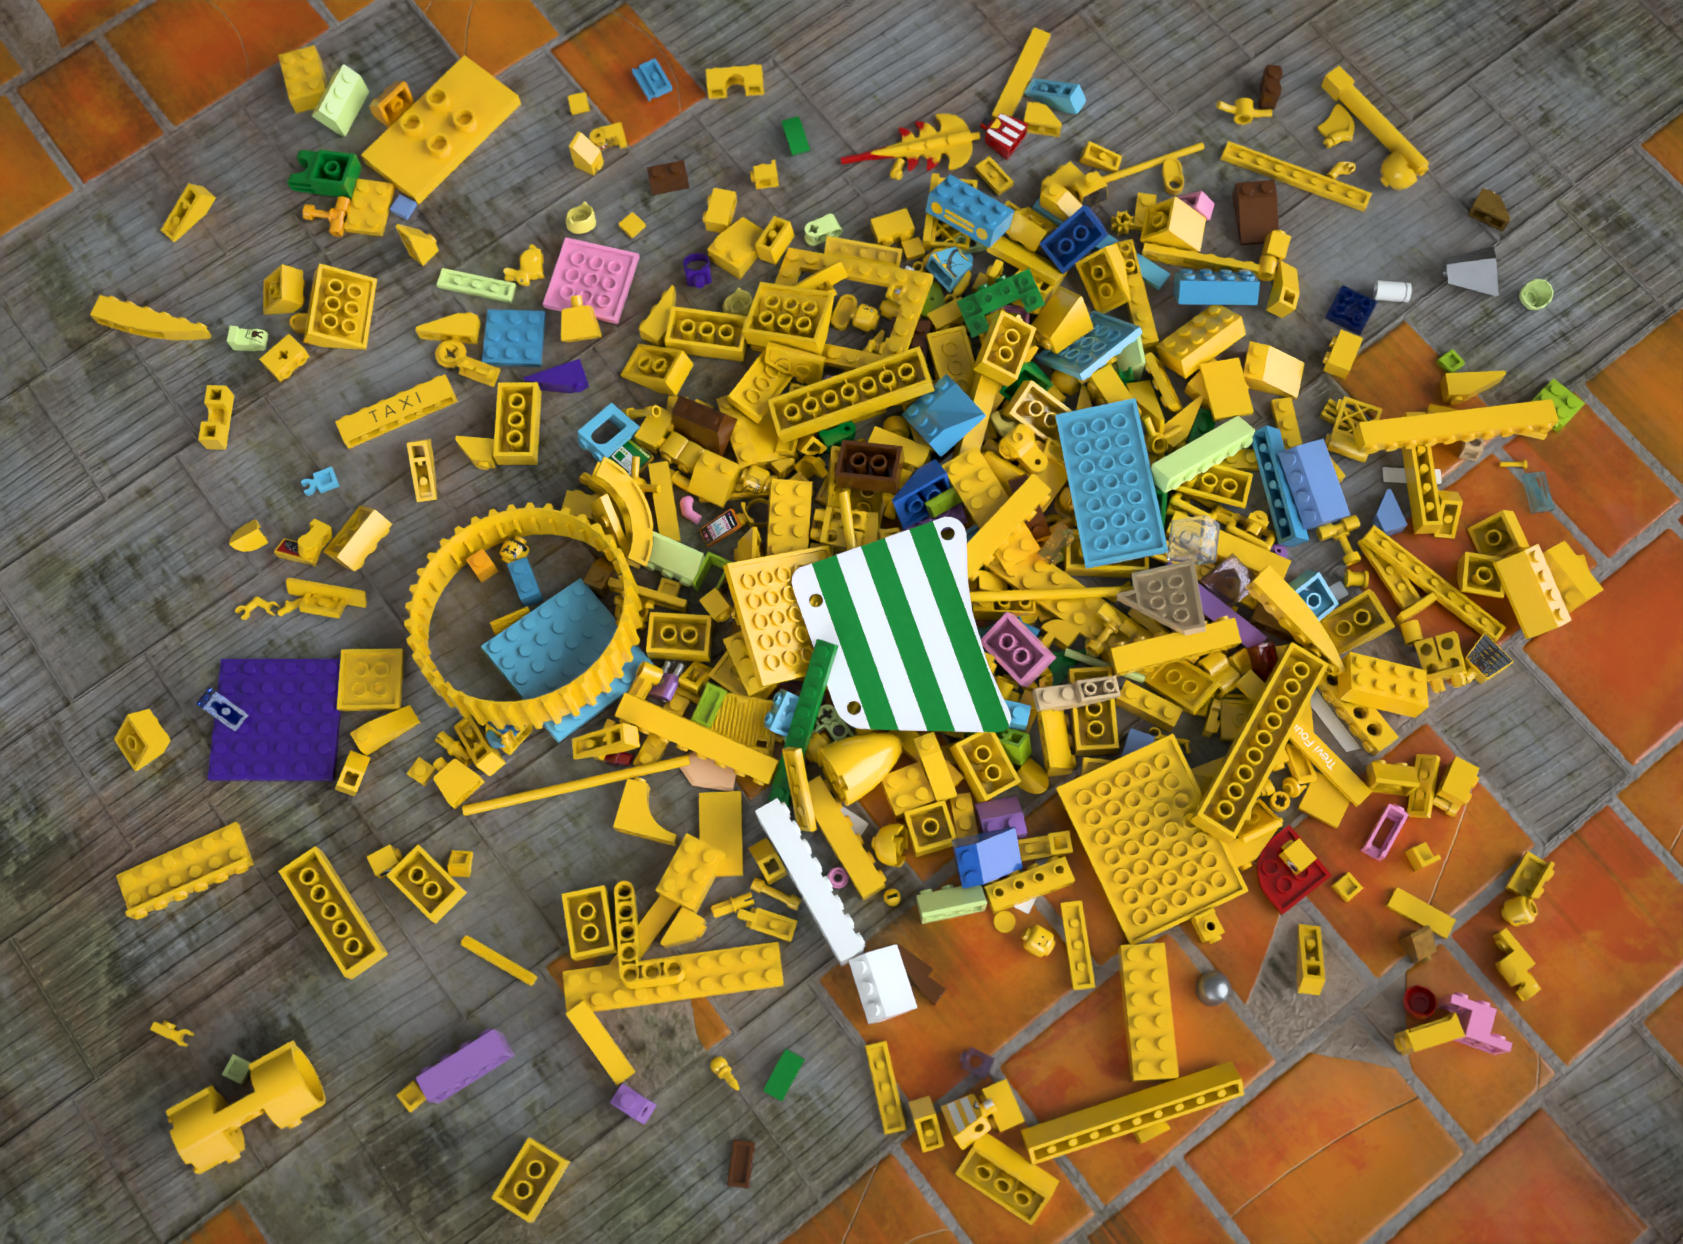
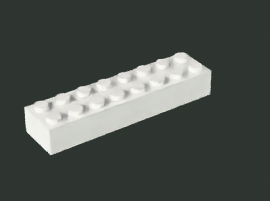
M777 798L755 810L759 823L841 967L848 964V960L864 954V947L866 946L859 932L855 934L853 930L855 928L854 922L848 913L844 915L842 911L844 909L842 901L838 895L833 896L831 892L833 891V886L827 876L823 877L821 875L823 872L822 867L816 857L812 859L811 848L807 840H801V830L796 821H790V811L785 802L780 803Z

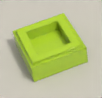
M1453 349L1436 361L1445 373H1455L1465 365V361Z

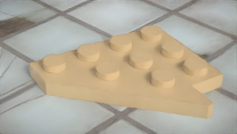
M1193 560L1131 573L1134 590L1117 593L1118 601L1185 636L1206 631Z

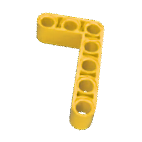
M621 881L617 883L614 888L619 975L623 985L628 989H638L680 983L685 977V971L679 959L668 958L640 961L636 894L630 882ZM623 891H630L629 895L625 897L620 896ZM625 911L632 912L628 917L621 916ZM625 932H633L632 936L628 938L623 937ZM626 953H634V956L632 958H624ZM672 968H679L680 970L677 974L669 973ZM651 970L658 971L654 977L647 976ZM629 973L636 974V976L631 980L625 979L626 975Z

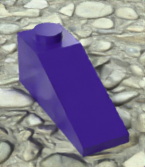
M580 359L523 377L525 382H538L541 391L579 393L589 388Z

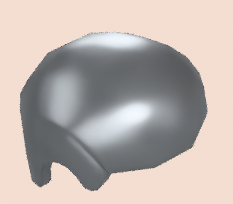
M1220 971L1206 972L1195 984V993L1198 999L1207 1006H1218L1230 995L1231 984L1227 976Z

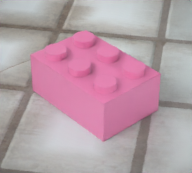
M1006 612L981 639L982 646L991 655L995 656V660L1024 687H1029L1057 658L1014 614Z

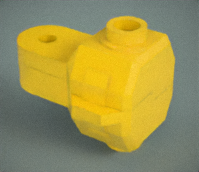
M1018 424L999 442L998 453L1005 460L1018 461L1030 474L1039 475L1046 469L1048 459L1035 445V432L1031 427Z

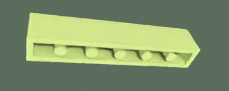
M1236 416L1153 463L1151 472L1154 484L1164 493L1177 489L1185 481L1192 480L1197 474L1206 472L1211 466L1218 465L1225 458L1234 456L1242 448L1249 447L1253 442L1252 438L1255 429L1241 417Z

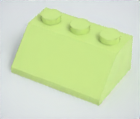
M344 64L338 68L312 114V117L344 138L369 94V90L360 75Z
M653 531L652 551L645 568L650 571H654V569L660 571L668 579H678L686 587L693 586L692 582L705 559L704 553Z
M946 885L941 887L940 891L933 892L932 889L920 891V895L916 897L922 924L985 911L987 906L981 885L964 889L962 886Z

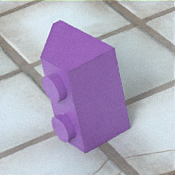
M1017 796L975 804L981 833L1015 826L1017 839L1026 837L1027 829Z

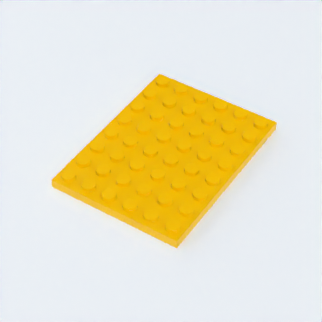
M1173 733L1056 787L1129 945L1140 943L1248 892L1247 886L1227 845L1189 822L1203 798V794Z

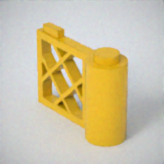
M1346 396L1343 399H1338L1335 408L1338 414L1331 435L1327 434L1324 440L1328 451L1365 463L1369 454L1366 452L1358 453L1354 434L1352 433L1355 426L1350 418L1359 415L1362 421L1366 422L1367 419L1363 413L1371 411L1376 413L1375 419L1370 421L1379 420L1383 409ZM1346 403L1353 405L1357 412L1348 415L1345 410ZM1347 421L1351 429L1348 431L1338 429L1339 423Z

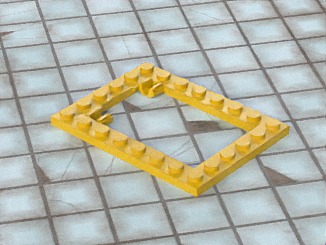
M788 247L774 284L793 286L797 284L801 271L816 273L840 260L848 275L845 278L846 280L888 287L885 295L886 298L897 301L901 305L890 338H886V341L881 344H877L875 340H869L865 351L825 344L820 356L826 357V366L853 370L908 350L934 279L933 274ZM896 289L901 290L900 294L895 293ZM750 345L753 351L763 352L766 348L765 346Z

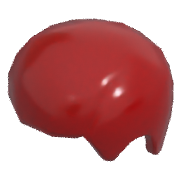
M1415 985L1406 989L1402 1003L1404 1010L1409 1016L1415 1019H1425L1435 1013L1437 1000L1435 994L1429 988Z

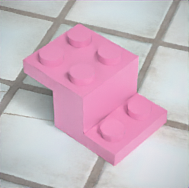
M1459 992L1439 999V1008L1459 1014L1458 1019L1465 1036L1454 1041L1493 1055L1510 1052L1512 1043L1505 1041L1504 1036L1494 1033L1490 1035L1497 1009L1490 1007L1488 1002L1469 1000L1467 995Z

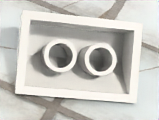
M897 945L871 951L848 960L868 1024L883 1022L917 1008Z

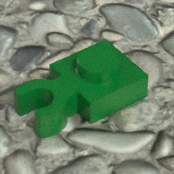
M1129 367L1126 371H1121V368L1117 369V375L1125 387L1127 383L1134 382L1132 367Z

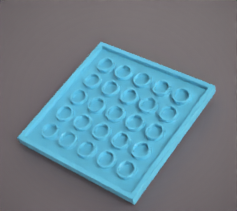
M580 578L483 644L481 650L521 699L527 700L554 692L586 672L600 658L610 644L618 626L615 624L616 619ZM638 645L631 648V653L634 657L632 662H625L622 667L624 676L622 678H614L610 683L612 690L609 693L601 692L596 697L597 704L594 706L586 704L581 707L580 715L576 717L571 713L563 716L560 724L556 725L552 720L543 723L544 727L558 743L623 697L635 680L637 669L642 661L653 664Z

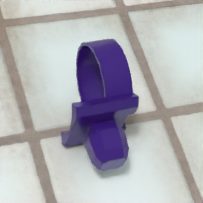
M694 253L685 257L683 267L687 286L703 288L705 284L712 283L710 259L707 255ZM693 261L707 262L700 270H692V268L686 267Z

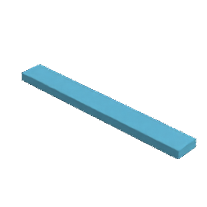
M1040 198L1033 205V210L1057 226L1064 223L1039 206ZM1108 234L1093 249L1098 251L1120 241ZM1136 252L1143 281L1159 291L1170 277V273Z

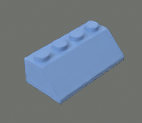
M1324 439L1298 445L1278 453L1304 530L1316 529L1350 516Z

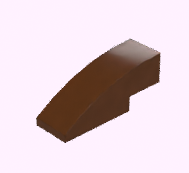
M897 943L896 945L898 946L908 978L933 1005H936L946 989L929 977L933 968Z

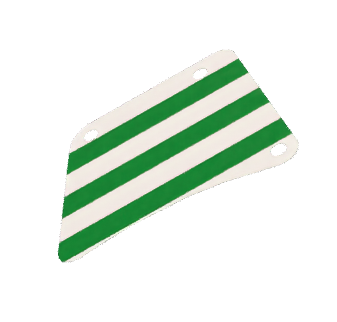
M943 517L800 567L794 572L792 577L793 590L813 647H815L817 639L839 645L827 686L836 711L846 723L861 729L998 733L1009 727L1011 722L1010 712L988 666L972 613L968 586L966 531L959 520L953 517ZM951 527L955 532L953 539L944 540L941 537L942 529ZM820 594L823 598L822 605L819 607L811 606L809 603L810 596ZM857 701L860 703L861 711L857 715H852L847 711L849 702Z

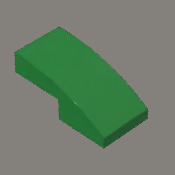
M799 116L782 120L781 124L791 156L810 152Z
M786 1048L763 1091L782 1102L805 1059Z

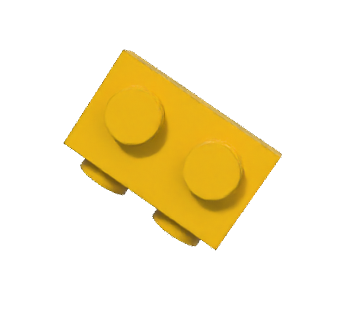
M1527 851L1505 888L1518 897L1524 895L1528 899H1539L1544 891V888H1542L1545 881L1548 882L1555 872L1552 870L1555 863L1552 861L1547 863Z

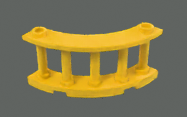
M603 457L601 463L597 462L589 481L601 487L617 505L624 522L625 537L630 547L626 559L633 561L634 563L630 566L639 570L641 565L647 567L652 551L653 521L651 511L638 484L634 482L622 467L614 461Z

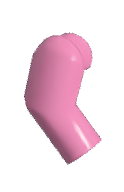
M691 496L683 497L680 501L682 515L693 523L698 524L702 516L693 511L694 499Z

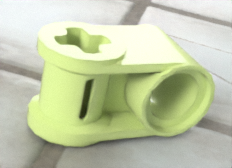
M827 214L822 218L807 223L805 226V242L809 246H817L826 242L827 236H840L842 229L835 216Z

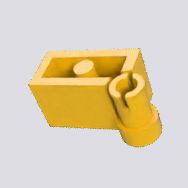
M1456 756L1445 770L1437 792L1434 794L1433 805L1444 810L1445 814L1455 817L1463 804L1467 805L1470 801L1472 794L1469 792L1471 788L1476 786L1479 780L1477 773L1480 768Z

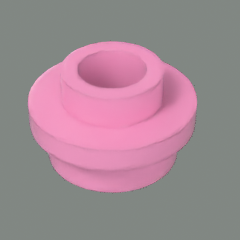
M841 867L831 869L827 876L833 888L836 889L845 887L849 880L847 871ZM836 875L842 876V880L840 882H836L834 880V877Z

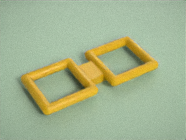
M1175 491L1170 499L1172 505L1208 523H1214L1217 520L1227 525L1225 530L1228 533L1268 551L1271 550L1277 537L1275 531L1266 527L1262 534L1267 537L1264 542L1235 527L1237 523L1244 525L1248 518L1223 508L1221 504L1213 500ZM1182 495L1191 496V499L1212 510L1209 514L1180 498Z

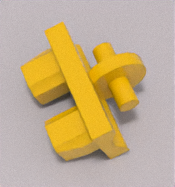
M1260 510L1250 513L1242 531L1260 539L1269 524L1268 516Z

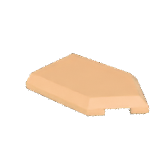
M690 751L686 754L690 757L691 765L679 768L692 786L726 792L734 791L737 774L733 773V768L726 766V769L714 764L715 760L708 757L707 760H703L695 756V751Z

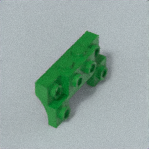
M1029 268L1009 278L1003 275L995 279V284L991 286L988 283L977 287L978 292L956 301L972 338L988 331L989 325L984 316L985 314L1021 299L1026 313L1045 305Z

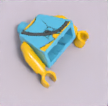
M956 247L949 249L936 248L923 258L924 261H918L913 264L914 270L921 268L918 271L925 272V267L949 292L954 291L952 294L946 295V304L949 299L955 300L958 295L961 296L968 287L972 276L970 271L973 267V256L968 252L962 254Z

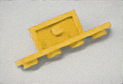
M838 260L793 285V287L833 292L835 296L837 293L832 285L847 278L848 275L842 262Z
M289 577L286 579L288 594L304 597L299 605L300 612L339 619L346 605L363 608L367 606L365 591Z

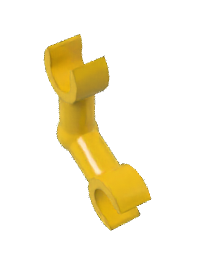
M256 596L245 606H238L235 612L239 614L245 610V614L241 616V619L246 620L250 617V612L257 606L265 609L271 616H276L270 611L272 606L281 607L274 601L268 602Z

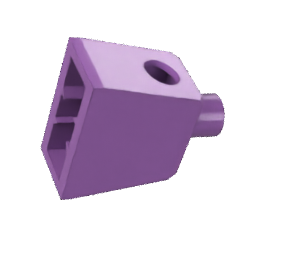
M624 1083L620 1084L610 1100L612 1105L644 1125L657 1106Z

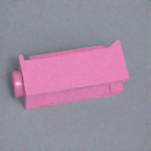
M1389 803L1385 806L1361 851L1378 861L1384 859L1409 814L1405 813L1404 809L1399 805ZM1387 817L1395 823L1381 848L1378 849L1372 845V841Z

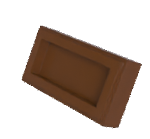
M733 1139L727 1186L750 1189L756 1142Z

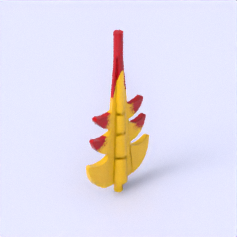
M948 113L936 114V119L941 125L939 132H936L928 123L916 121L915 126L920 131L918 138H915L910 130L899 127L898 132L902 137V142L861 154L840 157L841 164L906 157L908 171L910 172L918 165L919 156H924L927 160L926 170L930 171L939 164L941 154L945 153L950 161L948 170L951 171L962 167L968 162L973 151L972 141L979 140L980 133H970L963 119L956 115Z

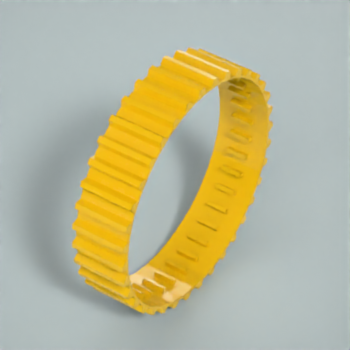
M532 502L527 503L525 508L518 509L515 508L514 504L508 505L506 511L498 513L495 509L489 510L487 517L479 519L475 516L471 518V524L465 528L457 526L454 529L455 535L449 540L442 538L439 541L441 548L436 553L429 552L426 556L429 560L426 567L418 568L416 572L419 576L418 583L410 585L409 591L413 595L412 601L405 604L410 618L404 621V626L411 634L406 640L414 652L412 654L414 661L420 667V671L436 693L444 699L450 708L456 707L465 718L473 715L478 724L483 726L488 721L493 722L495 727L500 730L505 725H513L516 731H522L525 725L531 724L536 729H542L544 722L552 720L557 725L561 723L563 716L570 713L574 717L580 715V708L586 704L594 706L597 704L596 697L601 692L609 693L612 690L610 683L614 678H622L624 676L622 667L625 662H632L634 657L631 653L632 646L639 645L640 642L636 629L643 626V621L638 612L643 608L638 596V586L621 548L617 547L611 534L605 535L599 523L590 525L585 514L582 513L576 517L572 514L570 508L564 507L561 511L554 510L552 504L549 503L543 508H535ZM516 535L519 537L557 535L585 542L605 554L609 562L613 561V566L619 575V580L624 589L622 591L624 604L618 628L600 658L571 683L554 692L536 698L511 702H495L474 698L464 694L461 690H455L448 681L444 683V678L438 670H435L437 667L429 656L431 650L428 646L430 620L435 605L450 580L468 563L466 559L482 548L486 551L497 544L505 542L508 537L515 538Z

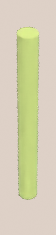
M1066 648L1064 656L1094 667L1110 666L1108 662ZM1137 672L1122 675L1140 683H1143L1145 675Z

